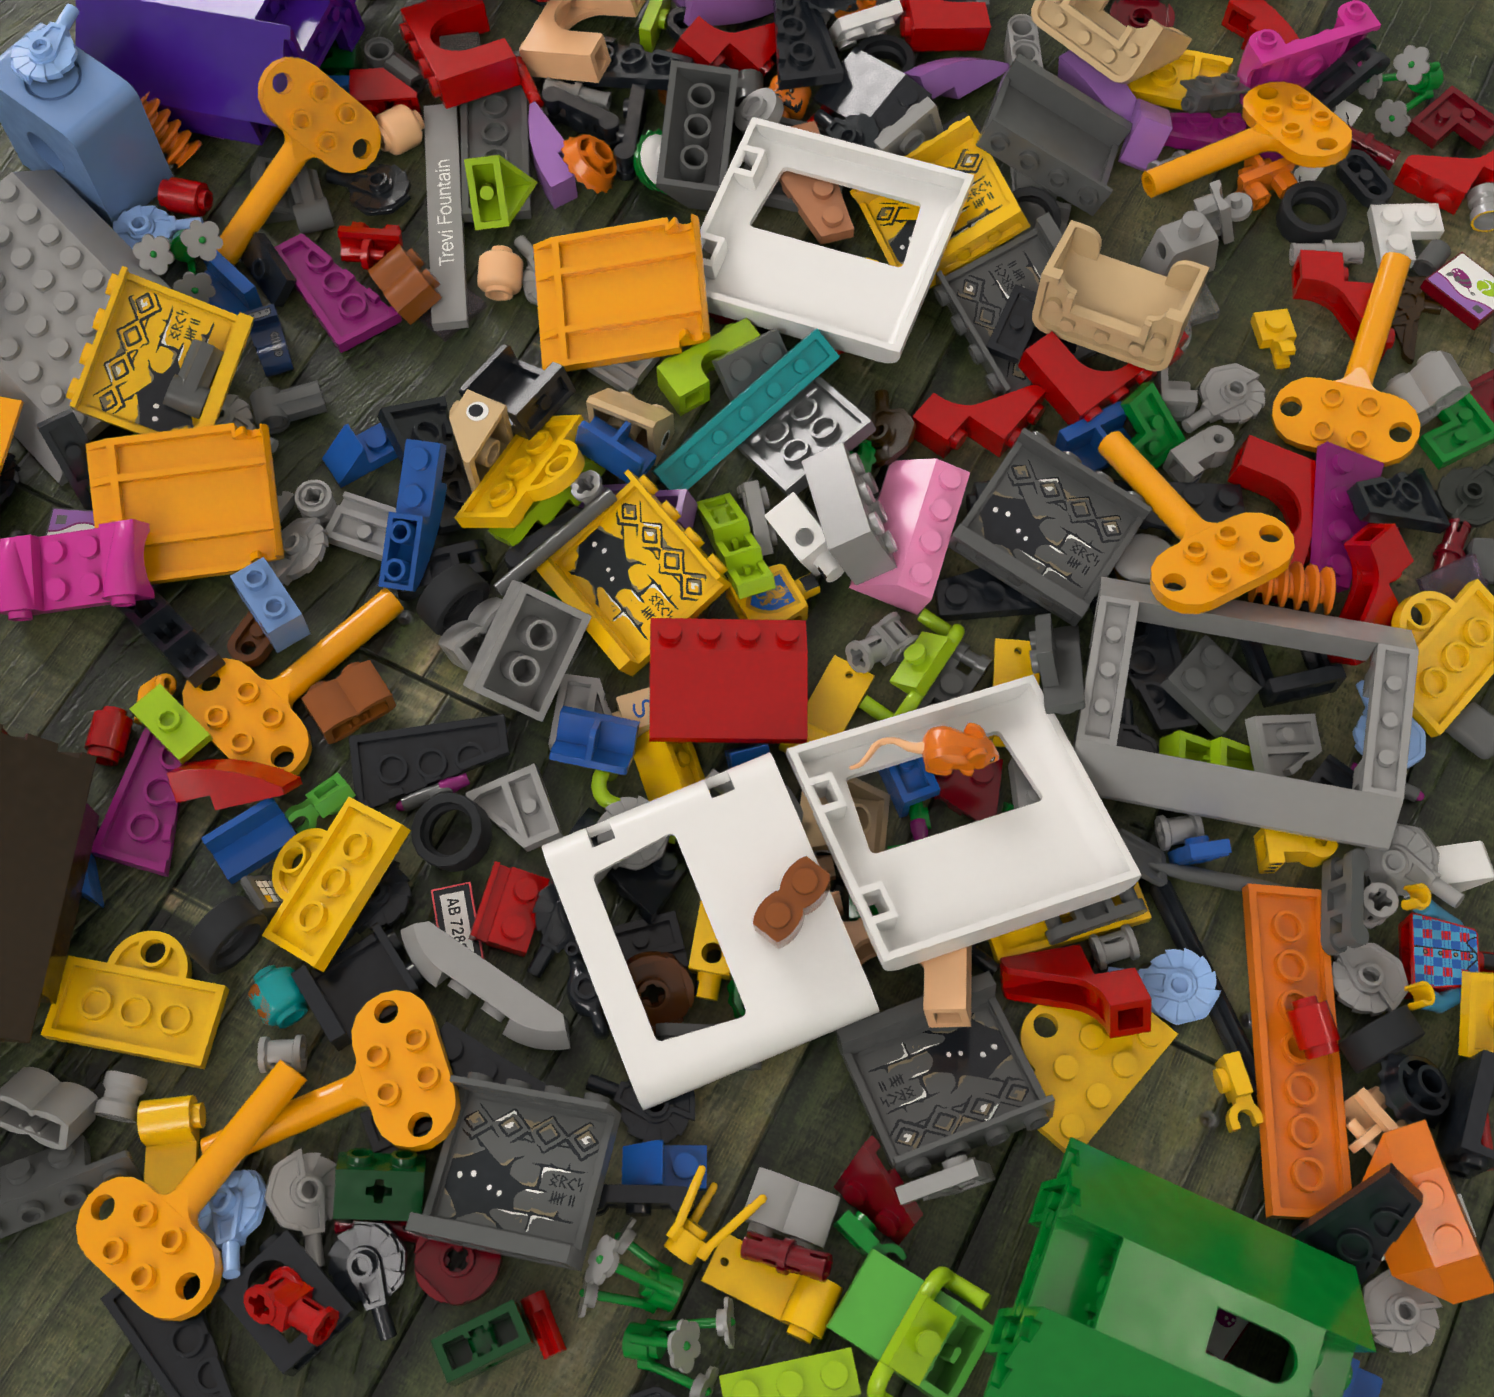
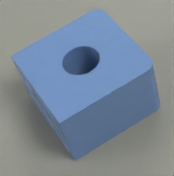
M39 23L28 33L41 30V28H45L46 25L43 23ZM14 44L0 55V123L22 164L32 171L54 170L111 228L113 227L114 220L117 221L124 210L128 211L137 205H141V207L146 206L157 196L160 182L163 179L173 177L137 92L122 77L75 46L78 51V56L74 62L75 66L70 71L64 73V77L47 80L48 83L34 80L29 85L11 69V54Z

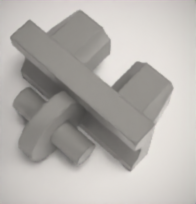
M1219 179L1209 183L1211 194L1194 199L1193 201L1195 211L1205 215L1217 236L1221 235L1225 245L1234 241L1232 221L1239 222L1248 218L1252 212L1253 205L1250 196L1243 192L1231 193L1223 199L1222 184Z

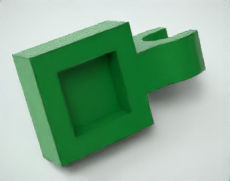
M848 1209L832 1224L866 1258L871 1249H875L883 1255L892 1253L900 1262L907 1258L900 1246L891 1243L880 1244V1241L873 1235L877 1228L860 1211H857L854 1215Z

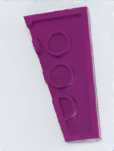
M1170 113L1173 129L1164 146L1195 151L1250 127L1241 117V113H1227L1222 118H1213L1210 113ZM1274 151L1259 154L1263 160L1270 158L1272 162L1283 158L1280 153Z
M303 233L274 247L297 279L295 288L340 353L402 321L401 316L392 306L388 307L380 300L378 294L370 288L366 289L356 280L351 272L346 268L343 270L334 263L330 255Z
M1325 442L1317 446L1310 564L1317 565L1319 572L1325 566L1333 568L1336 579V592L1340 593L1349 589L1352 580V566L1343 544L1368 524V522L1360 521L1354 513L1353 504L1347 490L1356 482L1381 477L1384 463L1333 443Z
M146 727L142 732L96 835L91 853L99 858L169 877L180 802L176 803L166 773L182 764Z

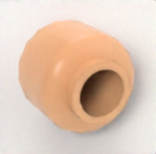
M399 104L376 116L375 119L381 132L380 149L382 151H388L393 155H401L421 144L423 138L422 129L425 128L421 115L416 110L411 111L409 107Z
M502 245L493 246L490 251L484 252L479 257L478 287L481 291L485 292V296L489 299L497 301L512 299L513 295L519 293L522 288L523 260L519 255L513 253L510 247Z

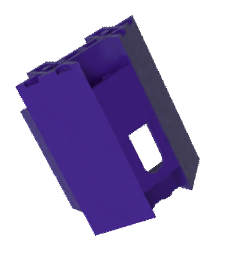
M76 0V8L80 13L76 18L75 46L126 80L135 89L140 99L148 92L150 93L147 101L158 98L160 105L157 111L168 108L171 111L168 122L179 119L181 121L179 130L189 129L193 133L262 146L273 126L278 127L262 111L258 99V83L263 71L273 61L283 57L305 59L319 68L335 39L340 49L352 52L364 32L365 26L355 4L356 0ZM278 73L273 79V88L278 93L286 89L288 84L287 77L284 73Z

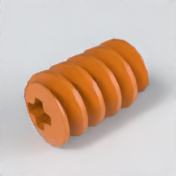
M148 92L140 99L163 154L166 153L168 155L166 158L168 166L176 163L178 165L177 168H179L199 149L202 143L200 140L188 143L192 134L191 131L187 129L178 133L181 121L175 119L168 122L171 111L167 108L158 112L160 100L154 98L147 101L150 93Z
M1294 561L1278 577L1248 591V601L1253 602L1256 595L1260 593L1262 594L1263 605H1268L1272 597L1277 596L1278 607L1283 608L1288 598L1293 600L1294 610H1299L1302 603L1308 601L1310 613H1314L1318 605L1323 604L1324 615H1329L1336 595L1335 572L1333 568L1325 566L1319 572L1318 566L1315 564H1309L1304 570L1301 562Z

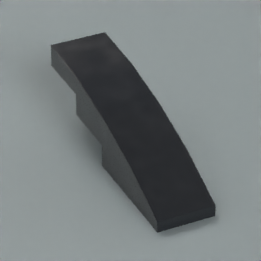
M155 590L154 599L136 601L134 606L116 607L136 630L195 688L226 664L221 656Z

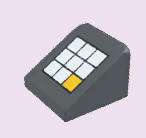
M272 875L242 877L240 884L253 905L266 916L267 921L270 923L283 902V899L274 890Z

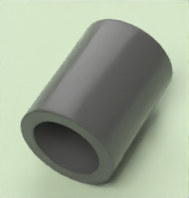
M1435 239L1430 241L1413 264L1415 272L1419 276H1426L1427 278L1442 267L1451 255V248L1442 240Z

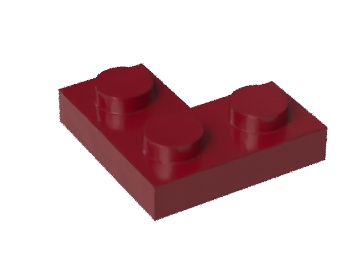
M1452 85L1410 122L1407 131L1431 149H1434L1454 131L1474 147L1481 150L1494 138V115Z

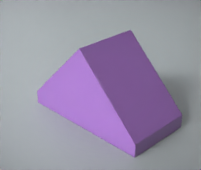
M1138 99L1130 120L1133 123L1131 131L1125 137L1118 162L1141 171H1146L1148 163L1157 160L1173 126L1169 110Z

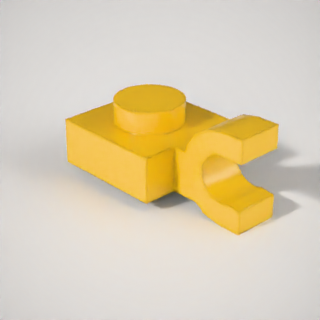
M1288 309L1254 312L1250 323L1259 349L1270 348L1275 370L1289 368L1291 362L1288 355H1295L1296 348L1294 342L1297 335Z
M1236 1051L1222 1055L1215 1063L1216 1069L1213 1070V1078L1219 1093H1225L1228 1104L1232 1103L1233 1105L1227 1111L1225 1118L1229 1133L1236 1132L1241 1128L1237 1116L1238 1113L1242 1112L1250 1117L1253 1127L1259 1126V1124L1263 1123V1115L1253 1102L1251 1093L1254 1091L1240 1052Z

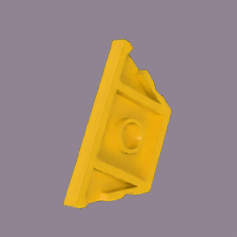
M1186 49L1177 60L1127 84L1137 100L1142 99L1158 106L1183 110L1181 101L1186 96L1187 89L1179 84L1180 81L1195 79L1197 76L1216 77L1221 76L1222 73H1228L1233 58Z

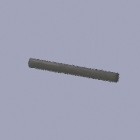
M606 489L493 585L498 593L503 597L512 580L521 582L615 503L617 498L610 489Z

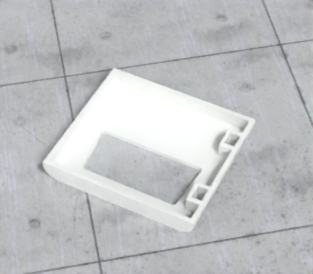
M752 117L700 229L702 248L712 254L710 259L703 258L708 312L737 321L748 318L752 325L768 330L778 329L779 333L799 339H804L814 329H818L834 349L882 363L897 362L901 357L971 190L974 175ZM743 161L752 167L751 171L740 168ZM785 171L920 207L906 258L901 267L891 266L765 231L751 225Z
M1034 675L787 748L786 756L810 804L813 816L852 902L859 912L863 926L881 966L886 971L903 969L1112 898L1131 888L1142 876L1056 715L1045 713L1044 693ZM968 723H975L984 729L987 737L992 735L1000 737L1041 800L880 853H872L862 829L847 780L923 757L922 754L907 752L895 744H887L879 747L862 767L850 770L849 767L860 762L870 746L879 739L896 737L908 742L918 743L922 742L925 733L933 727L948 726L964 732ZM826 797L828 804L822 805L819 798ZM875 904L878 915H872L869 909L870 905Z
M770 752L705 780L703 779L615 815L598 824L542 845L543 854L628 1077L643 1110H647L879 1012L872 989L830 890L824 902L815 911L805 915L800 932L788 945L778 949L754 929L753 919L757 908L767 896L780 890L782 878L788 868L805 856L818 864ZM731 781L734 790L711 798L709 789ZM611 829L613 830L615 839L594 847L591 840L592 837ZM673 835L676 837L746 1013L741 1018L664 1041H658L596 886L595 876L667 836Z

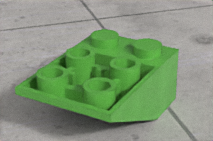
M871 1249L826 1327L879 1362L925 1280L875 1249ZM940 1290L934 1301L957 1316L942 1343L939 1353L935 1356L919 1386L895 1371L894 1374L927 1397H958L988 1343L993 1325Z

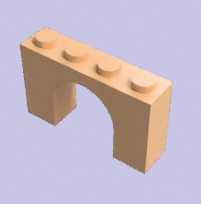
M646 0L548 1L519 49L520 57L525 62L531 77H549L551 79L599 83L611 62L603 33L569 30L578 22L593 16L637 17Z
M862 919L843 921L861 965L877 956L863 926ZM972 945L920 962L919 964L924 969L923 1010L929 1028L971 1027Z

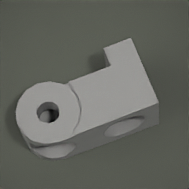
M1220 425L1208 427L1171 449L1162 468L1175 482L1198 483L1204 470L1219 467L1226 461L1235 442L1234 435L1229 429Z

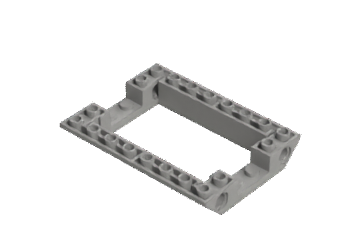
M1101 577L1084 684L1086 707L1079 711L1073 741V749L1100 798L1376 850H1389L1405 794L1419 654L1412 630L1234 599L1204 613L1182 614L1170 610L1158 602L1150 589V585ZM1166 588L1170 591H1180L1176 589ZM1136 621L1367 661L1371 655L1370 668L1364 677L1362 697L1369 698L1363 756L1354 769L1352 789L1116 746Z

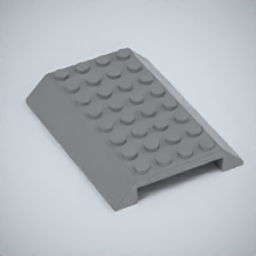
M54 170L11 172L0 181V397L22 400L24 402L14 436L48 473L63 486L68 480L36 424L71 408V400L66 398V394L73 377L79 379L83 371L84 365L79 363L80 356L86 342L93 344L97 330L92 329L98 309H106L110 296L105 294L112 273L119 275L121 267L125 266L128 268L129 273L162 286L170 287L151 269L143 270L140 267V259L134 256L133 249ZM73 410L90 441L110 425Z

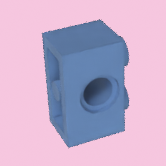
M264 557L230 576L240 598L277 653L311 634L302 613Z

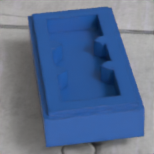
M1205 835L1184 839L1185 846L1169 851L1168 857L1170 864L1192 865L1228 856L1232 851L1229 838L1209 841V836Z

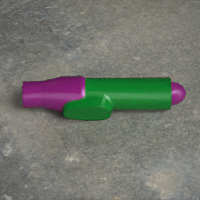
M923 801L911 805L909 808L910 828L915 841L928 837L929 829H931L928 807H924Z

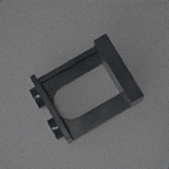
M1288 598L1283 608L1294 610L1293 600ZM1304 601L1298 611L1309 612L1308 601ZM1238 639L1251 676L1262 687L1258 694L1263 708L1334 693L1347 677L1342 663L1331 665L1327 654L1300 650L1307 671L1274 678L1261 643Z
M286 1230L283 1234L277 1232L270 1236L259 1247L260 1254L251 1263L240 1265V1276L235 1279H224L226 1285L217 1293L282 1374L294 1377L353 1322L361 1312L350 1299L340 1292L299 1243L300 1239L298 1236ZM277 1261L295 1270L303 1282L314 1288L312 1297L317 1303L325 1308L331 1306L339 1311L336 1327L329 1338L318 1347L308 1342L307 1336L303 1333L289 1343L279 1330L269 1324L255 1322L245 1309L244 1294L246 1290Z

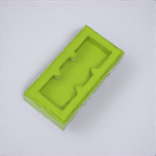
M671 0L649 1L639 26L640 45H643L644 51L652 53L662 29H667V16L670 12Z
M158 684L129 708L132 714L182 765L213 740L211 735L161 684Z

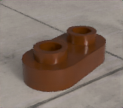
M250 611L233 632L227 644L231 658L241 661L250 668L262 664L274 649ZM248 648H256L253 653L249 655L244 654Z

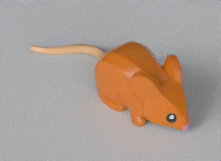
M968 723L964 732L948 726H937L929 729L925 733L922 742L918 743L908 742L896 737L879 739L870 746L861 761L851 765L849 769L853 770L862 767L879 747L887 744H895L907 752L922 754L926 772L935 775H950L953 769H960L963 775L972 776L974 769H983L990 763L998 761L999 753L992 741L987 738L984 729L978 724Z

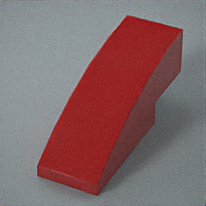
M1230 0L1228 2L1221 25L1244 38L1242 50L1245 49L1250 36L1263 29L1276 31L1286 44L1295 39H1300L1289 23L1264 0Z
M207 759L187 762L166 773L176 803L210 796L215 810L282 796L302 785L301 777L266 764L237 759Z

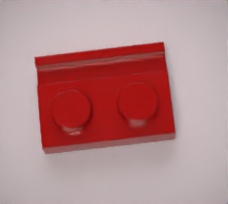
M495 861L468 939L478 940L486 943L488 946L525 957L535 928V913H532L539 898L537 894L548 886L550 879L515 867L509 868Z

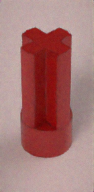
M545 1290L538 1291L520 1300L543 1358L546 1360L567 1350L551 1311V1305Z

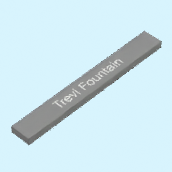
M444 104L424 106L430 272L441 284L436 289L442 296L431 307L432 326L434 331L469 328L465 236L462 216L459 111L457 106L446 109Z

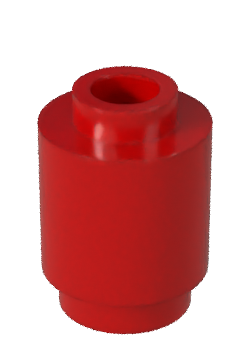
M171 177L170 179H163L159 184L158 202L170 212L203 217L212 207L213 194L204 182Z
M105 706L103 710L94 712L84 748L87 750V754L97 757L96 764L117 766L119 758L124 757L133 725V720L127 716V711L114 706Z
M1316 995L1292 1001L1294 1010L1286 1012L1298 1049L1299 1051L1304 1050L1306 1059L1310 1060L1339 1052L1340 1049L1337 1041L1341 1039L1328 1002H1318Z

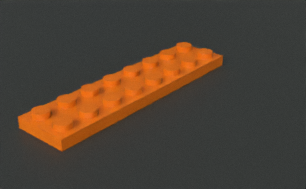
M1248 883L1242 888L1257 1102L1258 1108L1263 1115V1123L1259 1124L1266 1218L1307 1220L1352 1189L1340 1052L1307 1060L1304 1050L1299 1051L1286 1015V1012L1294 1010L1292 1001L1316 995L1318 1002H1328L1337 1027L1331 956L1323 950L1320 941L1322 890Z

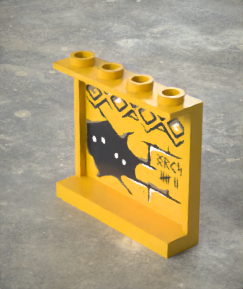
M970 116L961 121L954 122L947 130L931 140L924 141L917 149L904 156L974 175L973 185L936 271L941 270L944 276L982 257L1031 227L993 156L976 146L980 133ZM852 189L850 193L859 204L889 265L895 267L903 266L920 207ZM936 273L929 288L936 285Z
M122 266L119 275L112 273L108 281L105 294L109 295L110 299L106 309L99 308L96 313L92 329L97 330L93 344L86 342L82 350L79 363L83 364L84 368L79 379L73 377L69 385L66 398L71 400L70 407L76 412L138 435L216 425L251 332L254 317L241 312L238 315L129 273L128 268ZM193 339L204 341L224 352L211 383V390L200 419H196L163 404L170 382L175 374H179Z
M627 470L624 474L630 482L615 495L617 501L543 562L536 570L562 602L592 616L586 631L620 671L633 677L650 661V618L695 619L725 592L732 583L724 575L728 569L722 561L713 553L708 557L700 548L705 543L690 526L684 530L677 522L682 517L680 513L667 500L661 503L657 499L655 494L659 490L653 482L644 474L638 478L631 471Z

